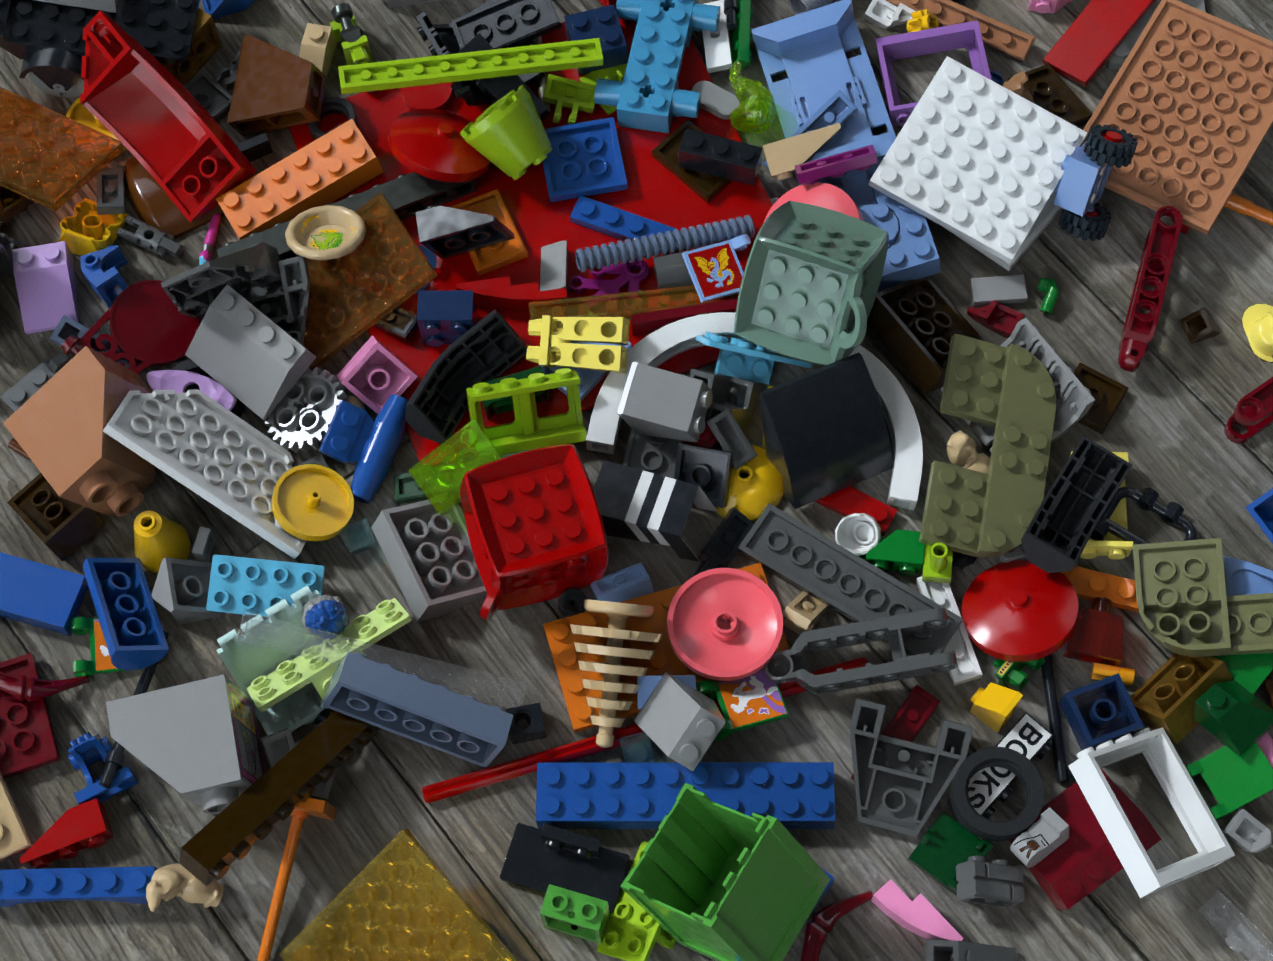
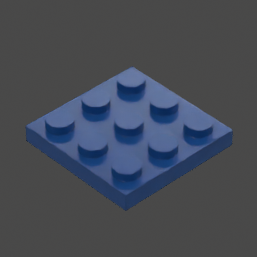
M614 117L545 129L551 143L550 147L552 148L546 154L547 158L542 161L550 202L579 198L580 195L585 197L628 189Z

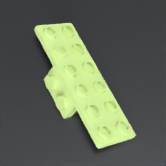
M396 598L384 600L376 606L375 610L367 615H360L353 619L351 624L343 632L337 634L336 637L324 640L317 645L308 646L298 657L279 664L275 671L266 676L257 677L246 689L260 713L311 682L324 702L331 678L348 651L364 655L363 650L409 623L412 619Z

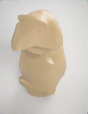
M961 430L952 434L946 448L950 462L959 467L986 474L989 473L990 458L984 453L979 454L976 451V442Z
M180 863L163 866L154 872L151 881L146 887V899L151 912L157 910L162 900L169 901L175 896H180L188 903H203L205 908L210 906L217 907L222 899L224 886L218 883L216 879L205 886Z

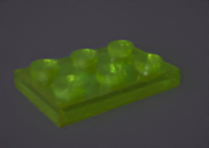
M473 419L408 471L438 514L443 515L461 501L460 486L466 472L503 457L478 422Z

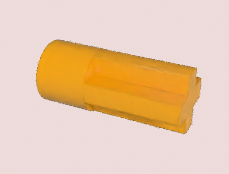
M1093 662L1091 679L1099 681L1119 673L1124 685L1132 686L1135 670Z

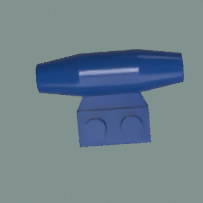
M391 394L374 421L367 411L344 400L339 401L319 452L343 463L356 462L351 484L354 499L369 504L388 475L404 436L407 423L405 420L406 404L409 400Z

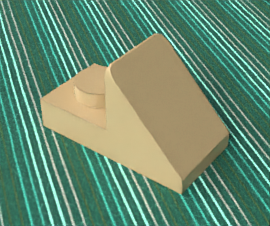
M802 591L786 606L783 612V616L786 617L783 624L799 635L804 631L813 630L828 608V605Z

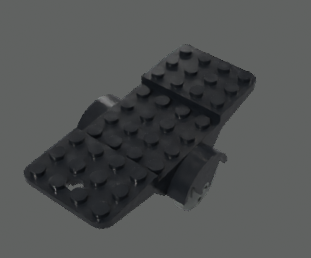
M0 0V47L17 58L23 59L19 78L25 79V76L29 73L31 82L40 90L57 97L78 98L80 94L84 93V78H81L82 56H85L86 41L83 40V29L101 10L35 0ZM119 0L116 13L103 12L160 63H181L190 54L200 0Z

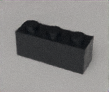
M686 128L679 148V167L755 186L762 165L763 148Z

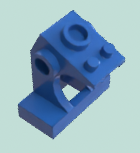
M110 245L106 249L80 256L81 271L108 309L113 305L118 295L127 288L126 283L117 271V269L128 263L118 245Z
M88 732L69 742L72 747L68 749L70 753L68 758L76 771L81 768L87 782V787L74 793L79 805L96 798L102 803L139 784L136 774L129 766L116 771L110 788H103L99 785L102 776L94 778L89 766L102 759L105 761L108 751L113 749L106 736L101 738L98 733L92 737L91 733Z

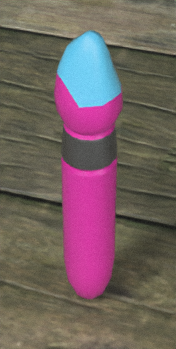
M216 213L210 221L202 252L199 255V265L211 261V253L221 225V215L219 213Z

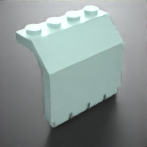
M308 585L290 595L294 604L289 606L287 601L283 599L265 610L269 619L264 621L261 615L258 614L240 625L244 633L241 636H238L235 629L217 639L221 648L216 650L238 687L251 700L252 698L246 688L251 685L253 680L259 676L270 674L282 662L293 660L301 655L302 651L308 646L317 645L325 640L313 638L312 635L306 633L301 622L304 606L309 602L308 600L321 596L317 590L311 592ZM312 682L261 713L254 703L255 714L267 735L286 728L290 729L292 734L293 730L303 724L306 725L313 722L316 716L323 709L327 708L322 706L323 700Z

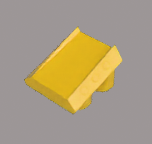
M84 198L83 201L75 205V214L65 217L60 222L61 236L57 242L65 241L70 251L79 256L106 249L116 240L118 236L116 234L119 228L122 229L125 225L128 213L98 215L97 202Z

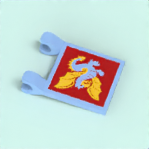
M748 234L682 253L701 303L739 293L744 272L735 251H742L751 243Z

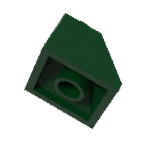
M1234 680L1215 683L1194 703V720L1241 756L1273 727V709Z

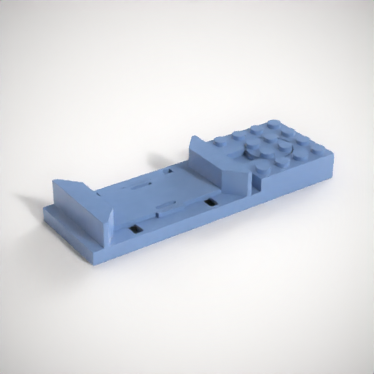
M841 0L751 29L753 42L785 139L790 138L839 89L858 108L840 125L841 131L807 162L873 145L878 163L872 164L871 168L846 171V174L835 178L828 176L820 178L819 182L831 184L842 189L858 205L863 221L888 232L887 254L877 292L908 280H917L940 273V258L925 216L868 185L871 177L895 141L896 136L854 17L852 0ZM859 49L860 55L849 59L846 58L845 52ZM786 71L788 78L772 82V75ZM885 125L886 133L877 136L872 135L871 129Z

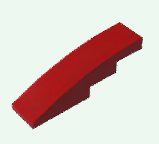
M510 276L456 283L457 291L473 290L476 305L486 308L508 311L547 312L563 310L568 305L566 288L539 291L538 282L511 286Z

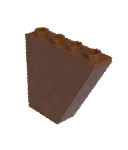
M244 35L227 123L242 136L319 121L327 76L310 61L250 35Z

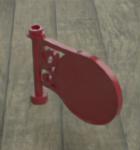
M141 281L124 289L118 295L113 305L82 338L70 335L64 341L61 348L64 349L65 355H69L71 352L76 355L85 346L93 349L90 341L109 321L111 335H99L95 341L96 348L104 351L105 345L101 342H108L111 348L107 352L99 353L115 362L126 360L130 365L128 369L140 374L150 367L168 365L185 357L200 326V317L191 318L180 314L178 307L173 304L172 298H169L162 288L161 282L164 281ZM117 348L122 352L116 354Z

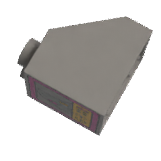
M225 674L106 702L111 737L178 792L203 808V813L212 815L221 813L265 773L254 702Z

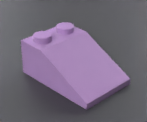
M61 241L12 249L13 272L25 333L55 330L63 315L79 323L74 256L66 242Z

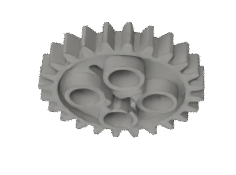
M315 367L312 372L307 368L268 416L269 419L264 422L270 428L267 433L287 451L291 449L298 453L301 449L303 452L308 453L310 446L318 450V442H323L339 401H345L349 398V395L344 392L345 386L340 383L334 374H331L326 369L322 372L318 367Z

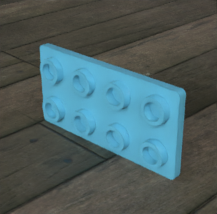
M705 332V336H696V341L707 346L720 348L715 373L769 385L774 361L810 369L813 366L812 363L790 358L758 345L755 348L753 343L743 339L732 337L731 342H728V338L711 332Z
M215 554L212 558L206 609L213 612L251 616L260 614L261 617H268L265 610L283 599L287 601L289 606L294 604L290 595L307 585L311 592L317 590L322 596L325 567L314 564Z

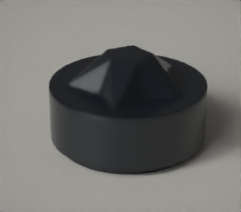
M570 588L564 590L559 595L557 605L560 612L565 616L578 615L585 611L584 600L587 598L581 590Z

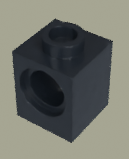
M540 703L506 709L507 713L513 715L508 734L511 737L512 744L547 738ZM521 719L531 721L530 726L526 729H518L516 724Z

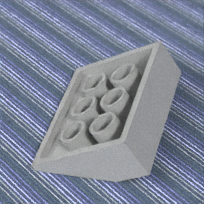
M226 285L210 304L185 354L264 421L317 357L229 285Z
M454 494L389 508L380 512L371 528L417 623L443 616L487 595L471 548L464 513Z

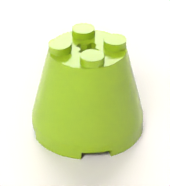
M523 85L516 92L512 90L487 108L474 123H469L460 132V135L470 146L514 180L527 172L526 169L532 163L535 166L547 158L546 154L552 150L550 140L532 98Z

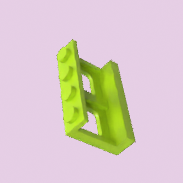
M562 368L556 370L553 374L534 373L524 379L505 378L500 383L489 385V383L483 382L473 385L472 388H467L474 446L478 459L586 441L587 430L583 425L578 385L581 382L577 372L569 368ZM566 386L568 412L538 417L534 392ZM512 396L515 420L508 424L485 427L482 421L480 401Z

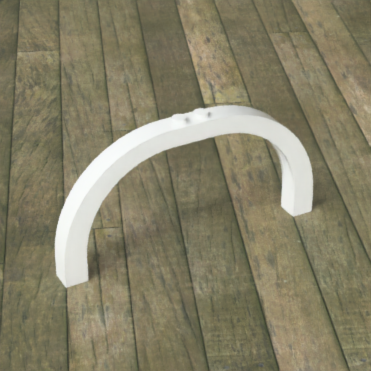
M717 312L684 318L663 326L636 343L627 353L626 374L610 372L599 391L586 437L587 450L614 455L622 420L617 412L632 362L658 367L679 353L704 346L705 344L696 341V336H705V332L722 335L728 338V342H731L732 337L743 339L734 332L736 312ZM859 345L854 348L849 356L859 352L866 363L880 401L892 443L893 468L887 505L914 511L918 499L923 465L920 426L914 408L897 378L877 357Z

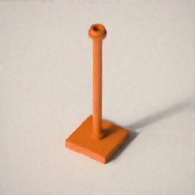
M308 798L304 802L299 801L290 814L292 820L257 961L270 960L304 819H307L308 815L331 820L335 818L337 808L327 801Z

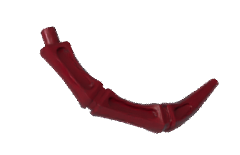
M0 671V690L12 695L19 701L27 699L29 702L36 701L89 682L87 676L44 681L35 677L26 679V676L23 675L11 676Z
M872 891L839 900L812 915V921L806 925L800 961H819L821 948L827 938V933L832 931L835 923L842 916L871 900L873 897Z

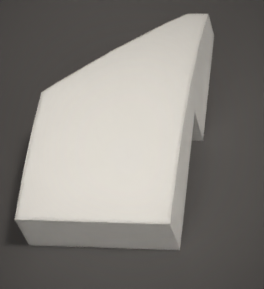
M872 0L862 19L882 29H888L907 23L909 19H912L911 13L915 11L901 2L896 7L886 0Z

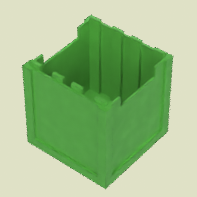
M685 783L676 798L677 801L668 815H665L653 839H650L636 867L632 868L620 887L675 941L715 961H783L831 879L777 818L769 815L763 817L756 813H752L753 817L740 813L711 801L705 793L698 791L695 786Z

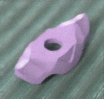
M159 370L147 373L148 385L152 392L154 390H174L175 393H184L188 385L196 384L202 393L230 412L237 401L217 381L194 372Z

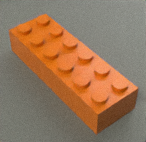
M350 119L216 198L238 238L242 240L252 233L270 229L277 223L293 220L299 213L310 208L332 203L384 171L353 119Z

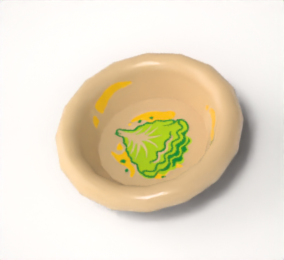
M325 205L313 207L299 213L289 222L285 238L288 247L299 256L310 260H330L353 252L363 242L366 227L364 220L355 211L343 206Z

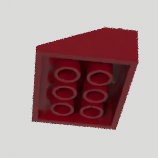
M1101 769L1145 851H1147L1162 839L1140 809ZM1077 781L1042 806L1040 814L1034 821L1036 823L1041 818V814L1050 807L1069 825V839L1038 864L1028 868L1057 910L1070 909L1124 868ZM1016 838L1009 840V842L1011 843V845H1012V843L1015 841Z

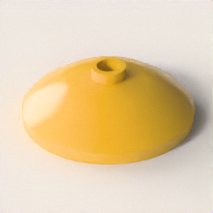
M751 445L757 456L736 470L732 465L727 507H715L718 515L724 518L728 511L735 507L749 520L754 522L758 520L768 503L776 508L778 507L784 496L783 479L779 471L766 457L765 449ZM741 473H747L749 477L744 479L741 478L739 475Z

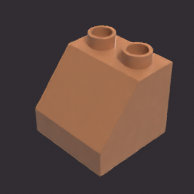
M85 346L3 422L59 497L113 518L116 516L123 517L134 512L144 501L142 492L154 482V465L103 432V429L130 390H140L141 393H152V390L139 374L88 346Z

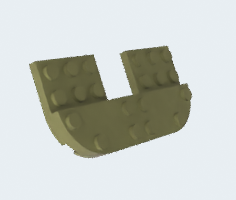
M956 333L951 337L940 413L995 427L989 473L986 474L936 460L931 463L919 538L920 543L932 546L940 542L945 544L948 550L979 558L1002 556L1022 544L1021 539L1044 498L1056 412V391L1053 380L1045 366L1026 349L1014 344L1004 347Z
M1221 538L1133 545L1136 599L1139 615L1146 631L1158 644L1171 652L1189 657L1273 653V593L1226 595Z

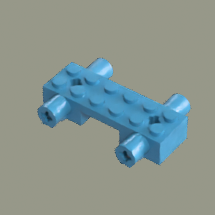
M617 0L616 13L618 18L633 20L637 23L624 80L616 81L598 78L595 87V104L617 107L618 126L662 133L670 132L673 117L698 118L701 92L680 90L678 77L685 47H689L692 31L707 30L717 32L720 22V6L699 4L698 0Z

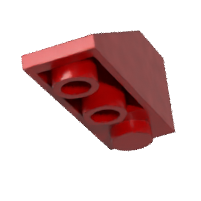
M96 798L68 809L19 858L21 865L27 869H45L52 861L70 859L77 856L80 850L88 847L94 849L107 843L106 840L114 836L104 805Z

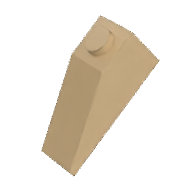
M307 23L299 57L312 62L326 76L328 75L337 45L332 27Z
M840 123L763 145L771 178L777 177L778 181L792 178V172H796L795 165L806 163L841 131Z

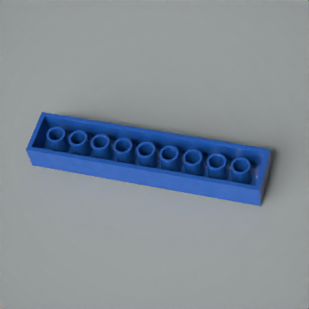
M699 762L694 771L680 763H537L536 823L538 829H542L543 824L561 829H659L660 823L673 808L677 801L676 798L685 783L695 786L698 791L705 793L711 801L751 817H753L752 813H756L763 817L769 815L777 818L786 829H833L835 824L834 762Z

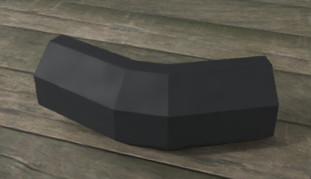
M494 309L450 344L432 363L406 404L405 420L419 436L439 444L448 442L469 408L466 389L472 388L477 383L496 379L527 354L526 345L498 311Z
M1083 435L1021 539L1028 561L1047 573L1071 571L1081 556L1098 521L1133 465Z

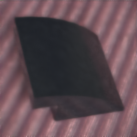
M859 352L759 392L766 457L782 475L784 496L794 509L893 468L890 441L880 401L866 363Z

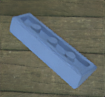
M839 89L791 137L837 123L841 125L858 108ZM766 160L763 163V165L769 170L768 163Z

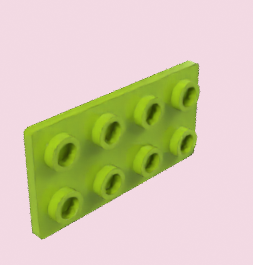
M643 841L641 843L636 854V857L633 861V864L630 868V871L633 867H636L637 863L644 854L643 851L649 842ZM622 889L614 912L609 918L602 943L598 944L597 951L603 955L623 961H648L656 942L662 947L673 949L676 941Z

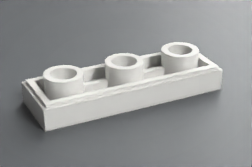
M724 0L705 3L707 5L720 6L718 31L702 30L708 73L732 69L733 60L729 29H727V20L724 14Z

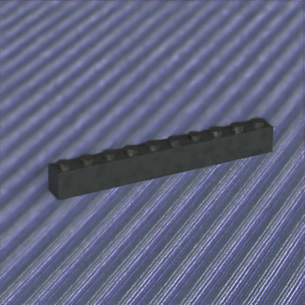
M412 172L410 174H402L392 181L377 184L369 190L351 194L346 199L326 205L343 206L355 211L364 220L366 227L365 235L413 217L416 215V212L423 211L428 206H441L476 192L478 188L476 179L465 182H444ZM290 221L277 223L270 229L252 233L247 238L237 242H229L223 247L216 249L219 257H223L250 248L255 243L264 242L277 248L281 261L299 256L288 247L285 232Z

